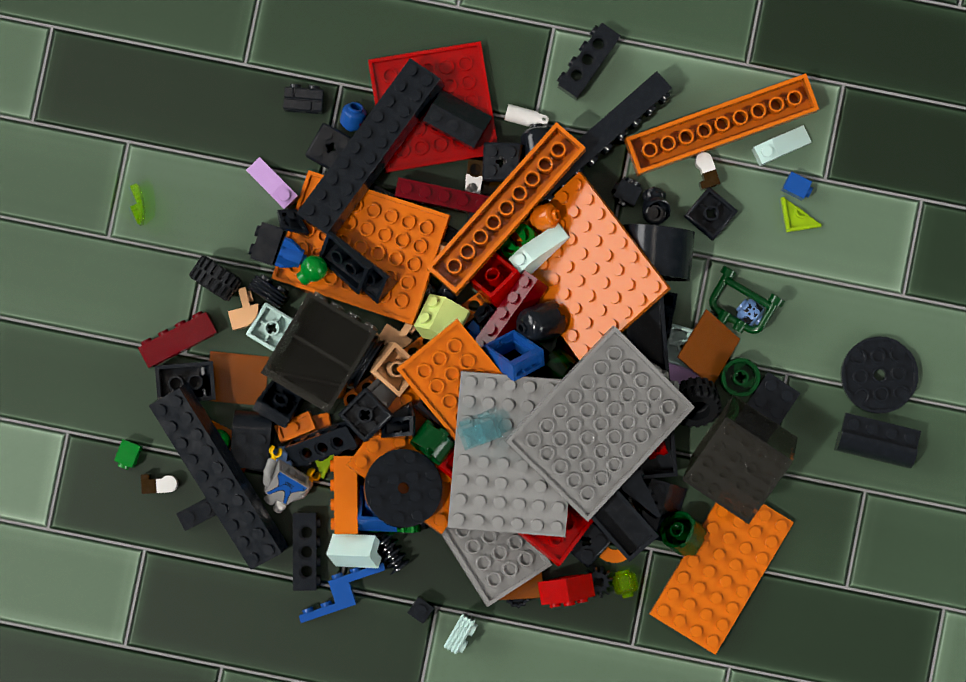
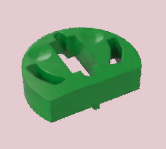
M523 223L514 231L522 239V246L538 236L532 227ZM511 236L501 246L502 253L508 259L520 248ZM507 249H510V250H512V251H514V252L511 254V253L507 252L506 250H507Z

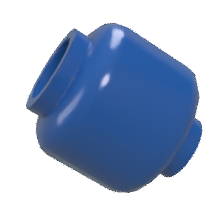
M357 102L346 104L340 116L341 125L348 131L358 130L366 119V110Z

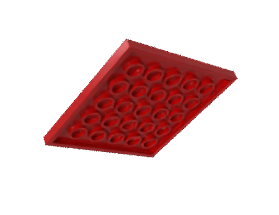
M481 41L368 60L375 105L411 58L441 78L445 85L442 90L492 116L475 150H472L424 124L423 119L429 110L428 108L385 166L386 173L482 158L484 142H497Z

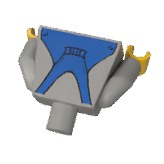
M270 446L269 453L271 458H268L263 472V484L267 494L264 497L265 502L273 505L278 500L284 505H288L292 501L305 498L313 486L312 482L320 479V473L316 472L312 476L315 469L309 468L307 475L280 459L276 461V458L282 455V449L279 448L278 452L273 454L275 446Z

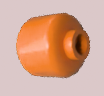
M552 204L536 206L530 213L531 224L538 230L555 228L558 220H560V212Z

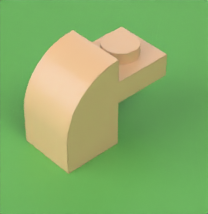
M246 287L238 289L242 308L228 311L232 330L234 331L251 326L260 311L259 304L251 305V302L254 301L251 290L248 291Z
M405 323L401 331H398L389 324H386L379 337L380 340H385L384 345L387 342H396L401 348H405L413 341L407 335H412L416 328Z

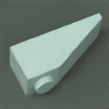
M803 125L753 147L752 152L760 167L812 142Z
M558 223L555 228L547 229L520 247L509 258V261L520 274L524 270L532 274L570 236Z

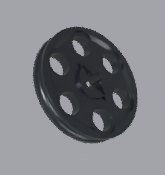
M377 336L358 365L348 386L353 385L354 389H357L382 349L385 340H380V337Z

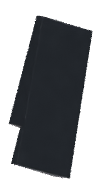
M331 231L327 232L319 255L325 260L327 267L358 295L365 292L377 304L380 303L398 281Z

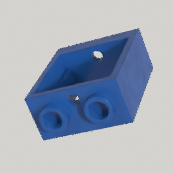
M515 330L483 345L484 352L501 373L507 375L513 381L545 366L544 349ZM512 350L522 354L511 361L503 356Z

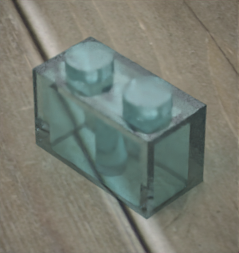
M489 411L477 415L478 418L474 420L467 418L459 421L460 425L456 427L465 450L502 437L493 412L490 414Z

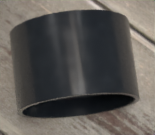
M623 225L665 281H690L694 231L659 225Z

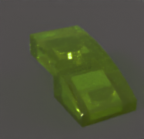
M135 183L130 188L137 204L130 206L137 224L141 226L144 225L145 204L139 184Z

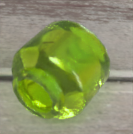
M630 569L615 572L614 580L612 581L614 593L622 595V598L634 596L633 592L638 590L636 574L630 572Z

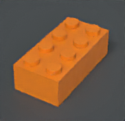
M334 456V460H330V472H334V479L330 480V490L334 491V498L331 499L330 503L331 511H334V518H331V530H334L335 534L360 533L357 521L359 474L347 466L353 456Z

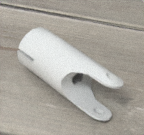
M508 104L504 120L531 127L534 124H544L543 127H547L549 118L534 110Z

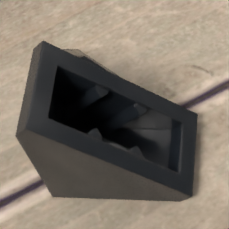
M412 401L392 413L393 417L381 428V438L412 439L415 436L416 416Z

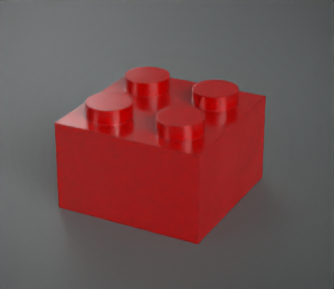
M495 252L471 279L470 283L478 293L498 308L521 274Z
M592 573L562 576L538 582L541 605L549 604L550 608L559 607L561 603L564 606L575 605V601L577 603L588 602L589 597L595 596Z

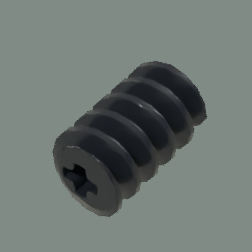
M387 532L378 537L380 540L378 549H382L379 555L386 556L382 560L383 563L390 562L386 567L387 569H394L390 575L404 568L410 562V559H403L406 555L405 552L399 553L402 546H395L398 539H391L395 534L394 532Z

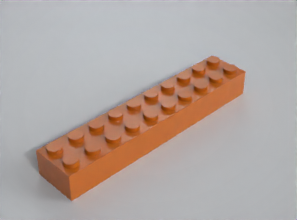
M803 74L625 138L624 142L636 175L640 176L696 156L702 152L716 149L816 113L819 107L807 74Z
M556 122L427 266V270L457 296L585 153L586 147Z

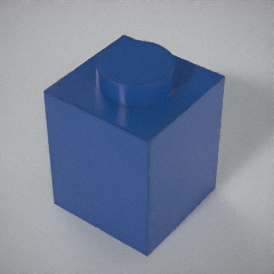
M791 172L781 191L802 201L811 194L813 189L810 187L812 181Z

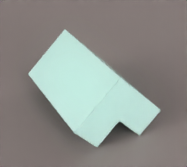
M332 534L326 555L338 567L379 568L381 556L377 553L380 540L376 535Z

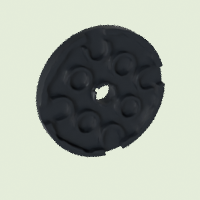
M871 337L860 341L849 350L841 366V384L846 396L858 408L871 413H888L901 408L914 394L918 383V367L912 353L900 342L888 337ZM878 369L884 372V378L881 381L874 377V373Z
M397 449L380 456L368 469L364 480V496L371 512L385 524L397 528H408L426 521L436 511L442 496V481L436 466L426 456L414 450ZM400 483H405L409 487L407 493L402 494L399 492L398 485Z

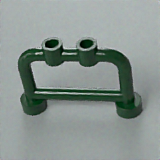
M723 266L720 271L723 275L709 299L711 310L718 315L717 319L724 324H727L729 321L734 324L732 328L741 334L744 331L750 334H757L763 331L778 306L782 307L785 300L774 294H771L767 300L733 280L737 272ZM725 285L732 287L767 308L757 326L745 323L717 305V299Z

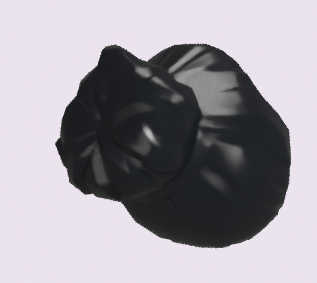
M651 187L645 190L642 194L644 200L642 207L643 218L650 225H660L670 217L671 212L670 205L665 200L666 193L658 187Z

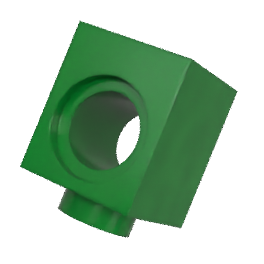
M122 439L114 459L115 462H118L117 466L126 470L129 467L135 468L143 446Z

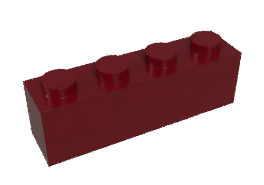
M200 311L192 315V320L188 322L182 320L175 324L176 328L170 331L165 329L159 332V337L153 340L148 338L142 341V346L138 347L147 367L151 369L218 334L210 315L207 312L203 313Z

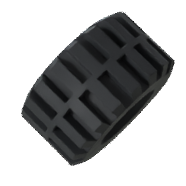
M203 255L189 274L191 279L225 301H230L242 283L239 277Z
M690 377L686 381H680L679 391L695 407L681 421V425L699 428L702 425H708L707 423L714 422V418H718L722 410L718 389L712 380L708 381V378L705 377L703 379L701 377Z

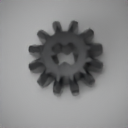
M593 566L594 573H592V579L594 580L596 577L598 579L602 578L603 581L601 582L603 584L602 586H594L595 596L592 598L596 597L597 592H599V597L603 598L602 591L609 595L610 592L606 588H614V585L608 583L613 581L614 577L607 578L611 573L610 570L603 574L604 566L600 567L599 572L597 567Z

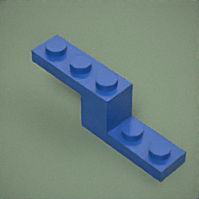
M383 562L380 563L379 568L361 569L355 567L350 569L349 574L343 575L341 572L332 575V579L328 583L335 603L332 604L330 600L321 603V608L314 610L312 606L303 609V614L299 615L301 623L356 605L357 601L350 582L386 570L385 564Z

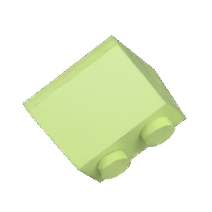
M429 294L414 327L422 338L431 340L456 319L464 326L471 312L447 297Z

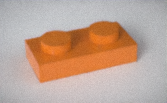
M311 411L293 417L286 428L277 424L274 425L281 443L317 429Z

